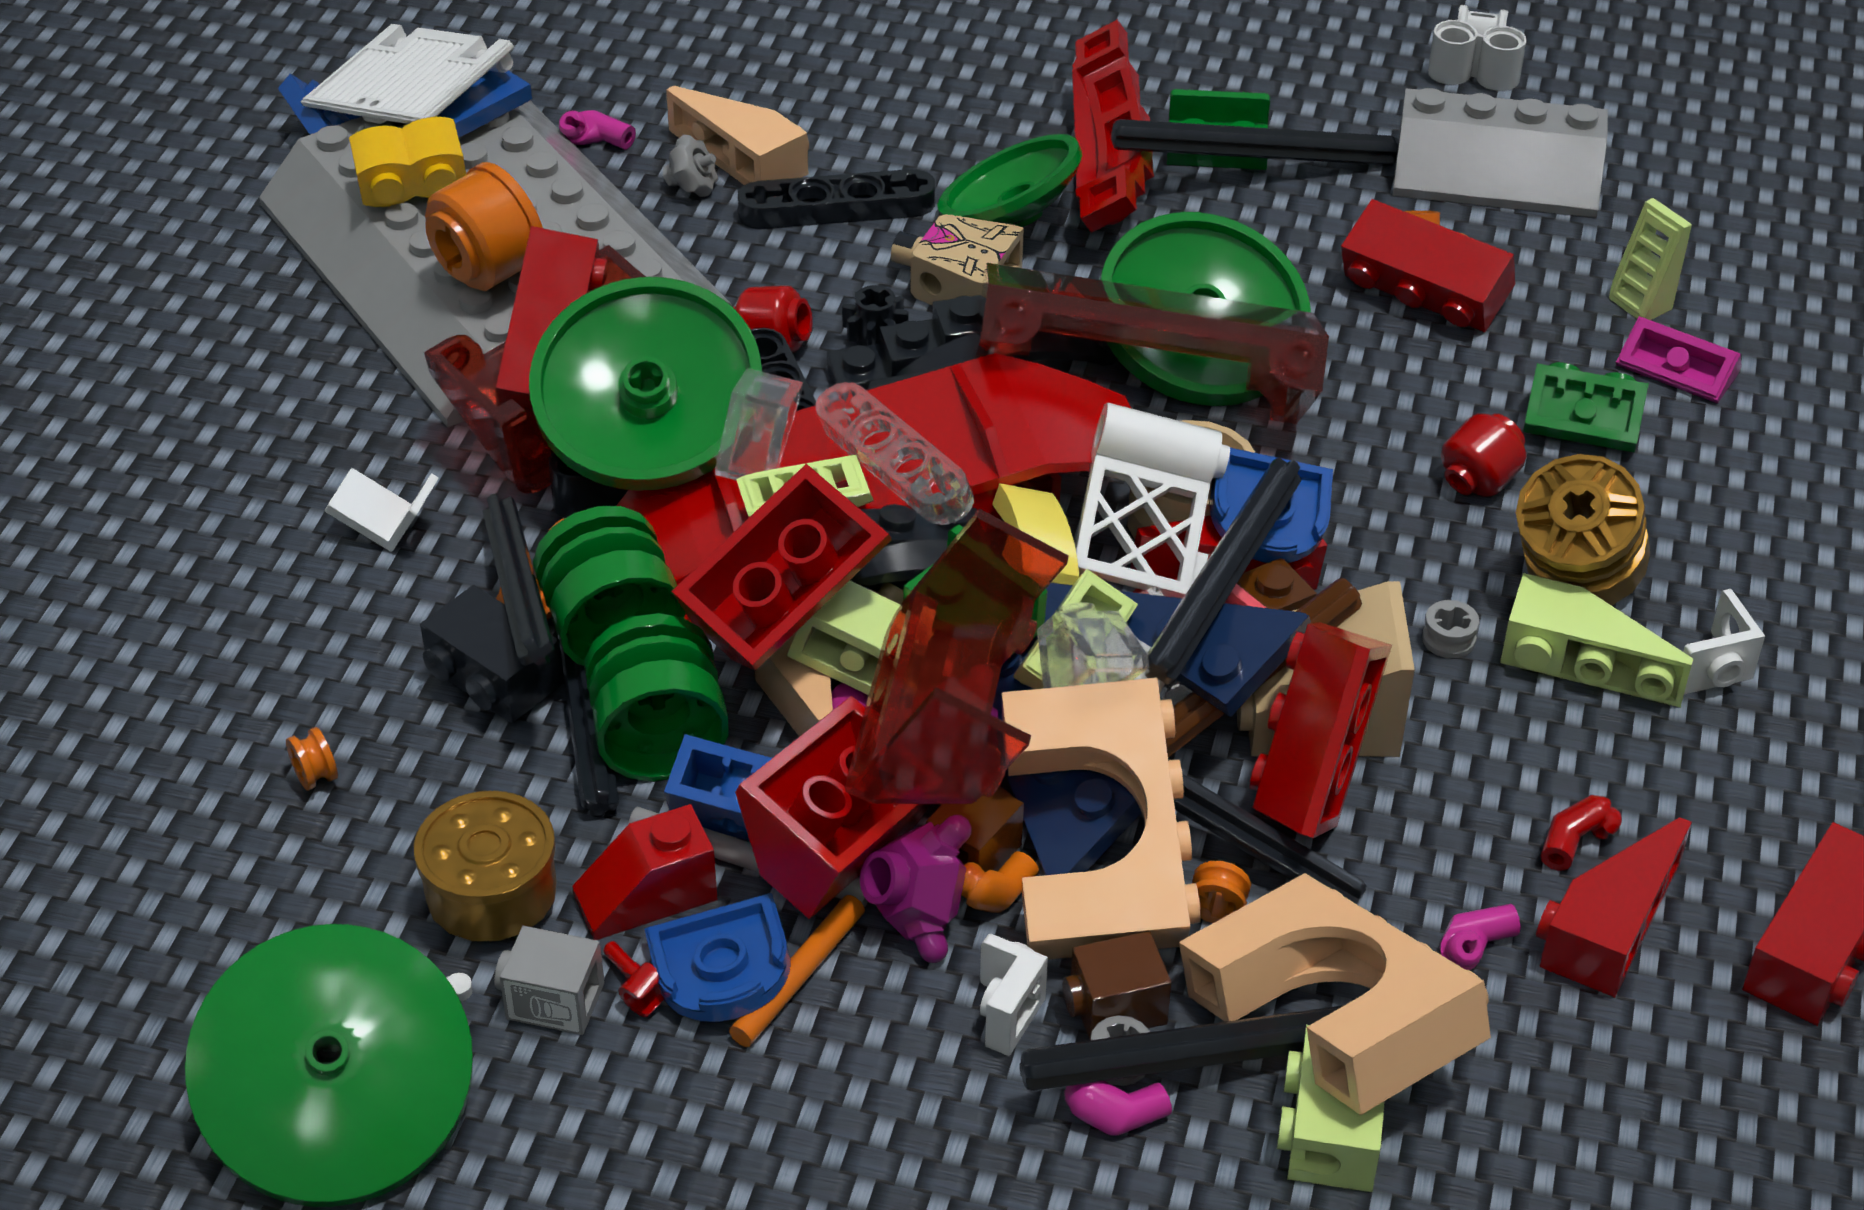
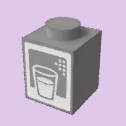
M522 926L512 950H504L501 953L495 971L494 984L497 990L502 991L506 1019L583 1035L605 984L600 941Z

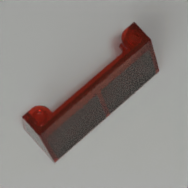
M986 263L972 359L994 353L1009 357L1016 354L1028 356L1032 338L1038 331L1245 362L1249 363L1246 390H1258L1267 398L1271 406L1270 420L1297 424L1323 391L1329 335L1314 313Z

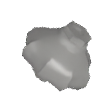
M682 135L677 139L675 148L670 151L669 164L663 166V177L668 186H680L686 192H692L700 197L709 196L713 191V185L719 180L715 170L716 157L713 153L708 152L703 140H695L690 135Z

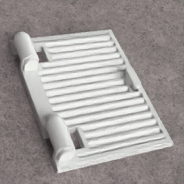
M391 24L306 95L301 104L311 108L363 116L365 121L379 124L384 123L386 120L409 124L422 118L437 117L488 71L505 73L513 66L510 52L513 50L514 45L510 40L498 39L487 49L482 36L417 28L406 36L401 25Z

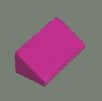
M1640 316L1616 360L1617 366L1715 403H1719L1742 367L1741 353Z

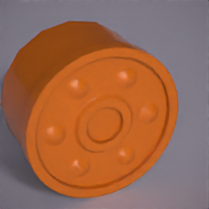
M482 162L472 167L465 176L435 192L427 201L425 213L426 235L435 257L453 278L477 290L488 291L520 272L531 226L543 228L536 209L522 187L508 172L491 162Z

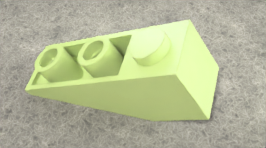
M1523 573L1508 621L1500 663L1681 707L1693 658L1584 587Z

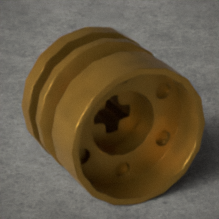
M1584 454L1554 459L1532 474L1520 491L1515 512L1528 574L1584 587L1611 606L1633 593L1646 575L1650 557V546L1646 529L1645 505L1640 486L1625 467L1605 457Z

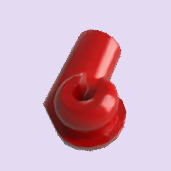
M1589 795L1557 813L1551 821L1541 852L1542 862L1554 870L1569 869L1572 866L1580 838L1589 831L1599 839H1607L1609 833L1614 835L1622 823L1620 811L1611 806L1609 798Z

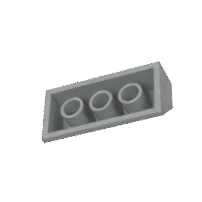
M1406 88L1392 196L1597 218L1607 145L1608 109L1595 108L1587 104H1575L1572 106L1544 103L1537 99L1514 100L1495 98L1483 93L1466 95L1442 92L1434 88L1420 90Z

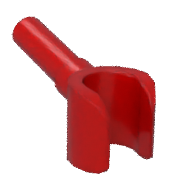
M611 941L607 943L603 950L604 954L627 979L618 989L620 997L639 1016H649L664 1000L658 985L659 975L657 969L648 962L640 966L616 942Z

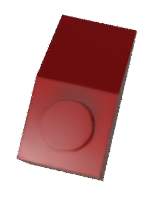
M691 804L629 823L573 884V896L593 939L599 940L718 900L714 848Z

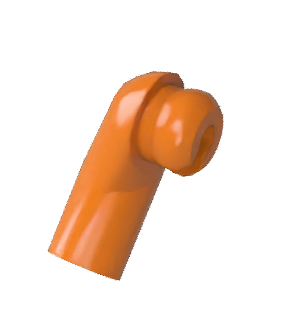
M1020 851L1014 852L998 871L989 869L985 872L974 862L966 863L964 865L966 867V874L961 896L967 898L966 904L973 909L991 913L1002 912L1009 908L1022 893V878L1035 877L1039 873L1038 865L1029 855Z

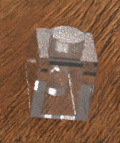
M1086 602L1066 604L1057 608V612L1037 629L1043 688L1134 680L1149 668L1148 654L1119 611H1095V605Z

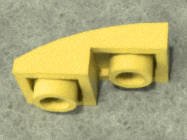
M999 483L992 505L1007 524L1009 530L1003 548L1006 557L1021 570L1028 571L1036 576L1042 585L1045 582L1074 585L1079 578L1075 544L1067 518L1054 494Z

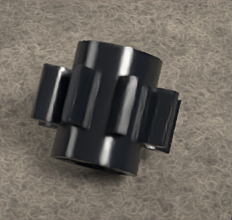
M871 285L855 292V304L842 305V327L847 328V341H856V344L861 346L880 344V326L901 324L909 321V311L904 310V298L902 296L895 297L891 289L880 285Z

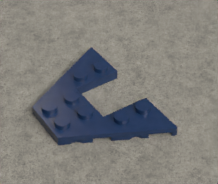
M1048 582L1043 584L1047 589L1044 628L1073 585ZM1120 591L1138 604L1120 633H1130L1152 647L1183 598ZM1224 603L1176 681L1229 717H1232L1287 658L1295 634L1298 631L1305 633L1307 625L1311 623L1310 617L1302 612ZM1041 633L993 670L973 656L963 666L967 679L974 669L980 667L988 668L996 677V686L992 693V696H994L992 707L998 710L999 745L997 755L1014 797L1024 802L1023 819L1045 874L1086 872L1142 813L1137 801L1127 788L1115 779L1090 770H1067L1009 776L1002 719V692L1034 689L1022 684L1013 675ZM1117 638L1115 639V641L1103 657L1102 661L1090 677L1087 684H1094Z

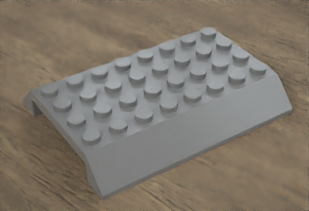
M531 101L459 138L466 174L472 167L482 162L496 164L508 172L525 191L536 209L544 229L598 239L600 258L608 260L604 285L638 277L673 278L703 287L732 306L696 267ZM363 116L339 125L326 126L316 133L299 138L260 195V204L447 428L496 409L493 374L500 370L521 271L488 291L471 288L453 278L442 267L429 245L425 227L428 198L414 196L406 202L388 207L363 205L349 137L358 131L370 127L394 126L403 128L407 124L387 120L379 124L365 121Z

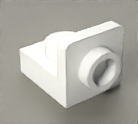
M988 934L981 944L980 981L983 985L987 986V989L981 1001L980 1014L986 1017L985 1046L1010 1056L1046 999L1048 957L1035 952L1023 943L1010 942L993 934Z

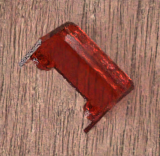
M981 509L974 514L904 599L888 626L846 779L845 791L869 804H973L982 795L989 798L996 792L1007 768L1029 746L1031 738L1030 734L991 715L1001 667L1013 652L1021 655L1029 646L1037 628V621L1031 619L1035 600L1067 565L1069 555Z

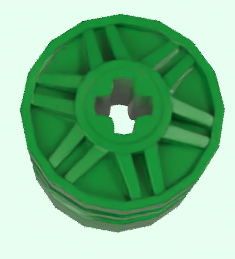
M622 506L593 507L573 513L554 525L538 543L532 562L536 580L540 590L543 592L546 606L550 609L553 624L562 648L576 664L585 666L584 659L592 642L610 626L628 618L656 613L684 618L685 611L671 592L677 586L671 569L665 563L664 552L658 544L653 526L641 513Z
M661 613L633 616L610 626L592 642L584 659L587 689L589 690L590 706L593 709L598 751L610 769L631 779L651 782L668 780L684 734L725 744L728 738L727 711L722 689L718 685V671L714 663L712 644L699 626L683 617Z

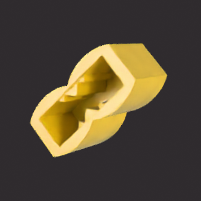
M422 118L405 125L403 128L375 126L358 131L349 137L361 199L365 206L388 207L406 202L414 196L429 198L435 192L466 175L454 119Z

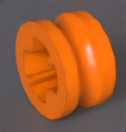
M318 727L309 729L308 736L305 739L300 740L295 735L286 739V747L292 766L300 783L307 791L316 787V781L319 778H326L329 782L338 778L333 754Z
M1208 861L1200 864L1195 869L1192 884L1196 883L1198 889L1200 918L1206 922L1214 923L1247 904L1246 899L1249 896L1251 881L1241 868L1232 863Z

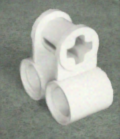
M1460 5L1458 20L1442 21L1434 28L1428 66L1429 76L1433 80L1446 85L1462 84L1468 81L1470 77H1476L1479 84L1487 89L1495 91L1511 90L1520 81L1527 41L1526 36L1520 30L1506 26L1507 10H1500L1498 14L1469 11L1468 6Z

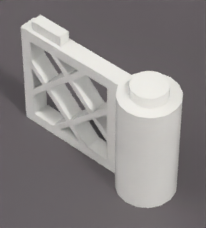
M1108 402L1104 405L1093 440L1092 464L1075 542L1079 574H1083L1088 569L1102 580L1175 598H1183L1208 560L1209 554L1198 552L1210 484L1212 479L1223 478L1230 456V446L1222 444L1221 431ZM1107 476L1126 481L1138 500L1114 513L1100 493L1103 477ZM1144 486L1154 488L1155 490L1148 493ZM1168 492L1193 498L1189 518L1173 528L1154 502V500ZM1143 507L1161 535L1137 548L1120 523V520ZM1098 510L1104 520L1094 525L1096 511ZM1108 527L1127 554L1112 564L1087 558L1091 537ZM1186 530L1183 545L1177 535ZM1167 542L1180 562L1177 580L1155 575L1143 555ZM1133 563L1137 570L1126 568L1125 566Z

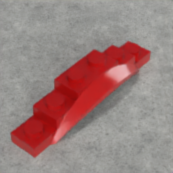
M1118 19L1075 41L1076 60L1072 65L1075 138L1082 149V159L1076 172L1075 191L1077 199L1080 200V218L1091 233L1108 224H1117L1129 214L1137 211L1136 199L1145 194V182L1154 177L1152 152L1117 150L1111 142V131L1116 120L1150 121L1149 115L1140 104L1139 75L1129 62L1128 33Z

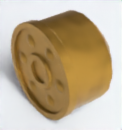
M503 791L468 793L442 804L421 824L414 842L416 867L423 882L425 899L431 916L449 934L470 941H500L519 935L522 926L532 927L541 921L555 901L557 879L554 863L555 837L553 827L546 813L529 799Z

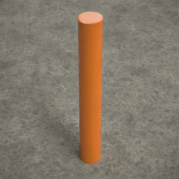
M845 895L790 958V972L780 992L763 1007L739 1017L730 1027L729 1033L735 1042L743 1047H750L865 913V908L859 899L852 895Z

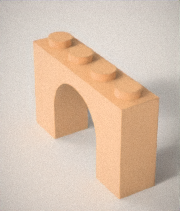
M1147 678L1002 692V719L1009 776L1067 770H1090L1105 774L1121 783L1133 795L1141 809L1145 824L1143 834L1135 847L1124 858L1108 867L1086 872L1022 878V902L1027 946L1035 952L1047 956L1048 960L1072 957L1073 947L1150 931L1157 949L1180 947L1179 942L1189 937L1190 924L1200 923V903L1196 883L1185 884L1182 861L1192 860L1191 836L1188 821H1176L1174 799H1182L1184 796L1182 769L1179 759L1168 760L1166 739L1175 738V718L1172 700H1160L1158 679Z
M1306 873L1179 942L1188 997L1225 1022L1238 1020L1282 994L1309 984L1348 982L1370 988L1365 994L1306 1027L1315 1084L1360 1115L1491 1038L1487 1010L1489 997L1482 979L1472 971L1465 970L1432 950L1427 944L1415 940L1387 923L1382 917L1370 913L1344 897L1339 891L1327 887Z

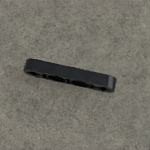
M919 169L755 181L742 186L738 191V217L741 223L754 229L918 217L926 215L934 209L936 181L931 174ZM868 195L871 198L859 199L853 196ZM808 199L821 200L820 202L815 203L802 202L803 200Z

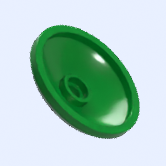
M1066 134L1041 136L1010 146L982 160L955 179L939 198L938 210L941 216L949 214L1020 227L1029 225L1042 216V211L1055 202L1070 183L1079 168L1082 159V149L1076 138Z

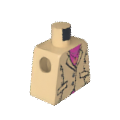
M945 214L937 218L924 237L900 231L893 241L891 260L911 267L912 295L916 299L932 306L934 301L954 299L959 296H976L1004 292L1009 289L1022 270L1024 227Z

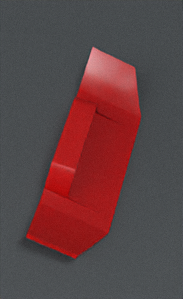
M993 353L754 423L747 438L735 453L724 463L713 468L711 472L693 481L670 488L642 491L628 490L616 506H622L641 513L653 526L658 544L664 552L665 563L671 569L677 585L749 518L736 479L748 474L857 455L874 500L858 507L859 509H881L891 504L903 505L908 508H940L947 504H958L967 508H976L985 528H994L1002 518L992 505L999 483L1012 485L1051 473L1090 472L1093 440L1104 405L1108 402L1131 408L1126 396L1086 379L1042 364ZM846 479L835 483L837 489L849 487Z

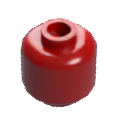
M791 286L746 288L738 297L736 306H733L750 330L754 328H768L781 333L786 339L792 354L796 353L802 346L803 341H807L810 337L813 324L811 307L805 298H801L800 294Z
M1475 414L1468 418L1442 446L1441 459L1446 469L1444 472L1446 481L1453 489L1463 495H1470L1473 492L1483 497H1492L1499 493L1525 464L1524 434L1512 420L1501 414Z

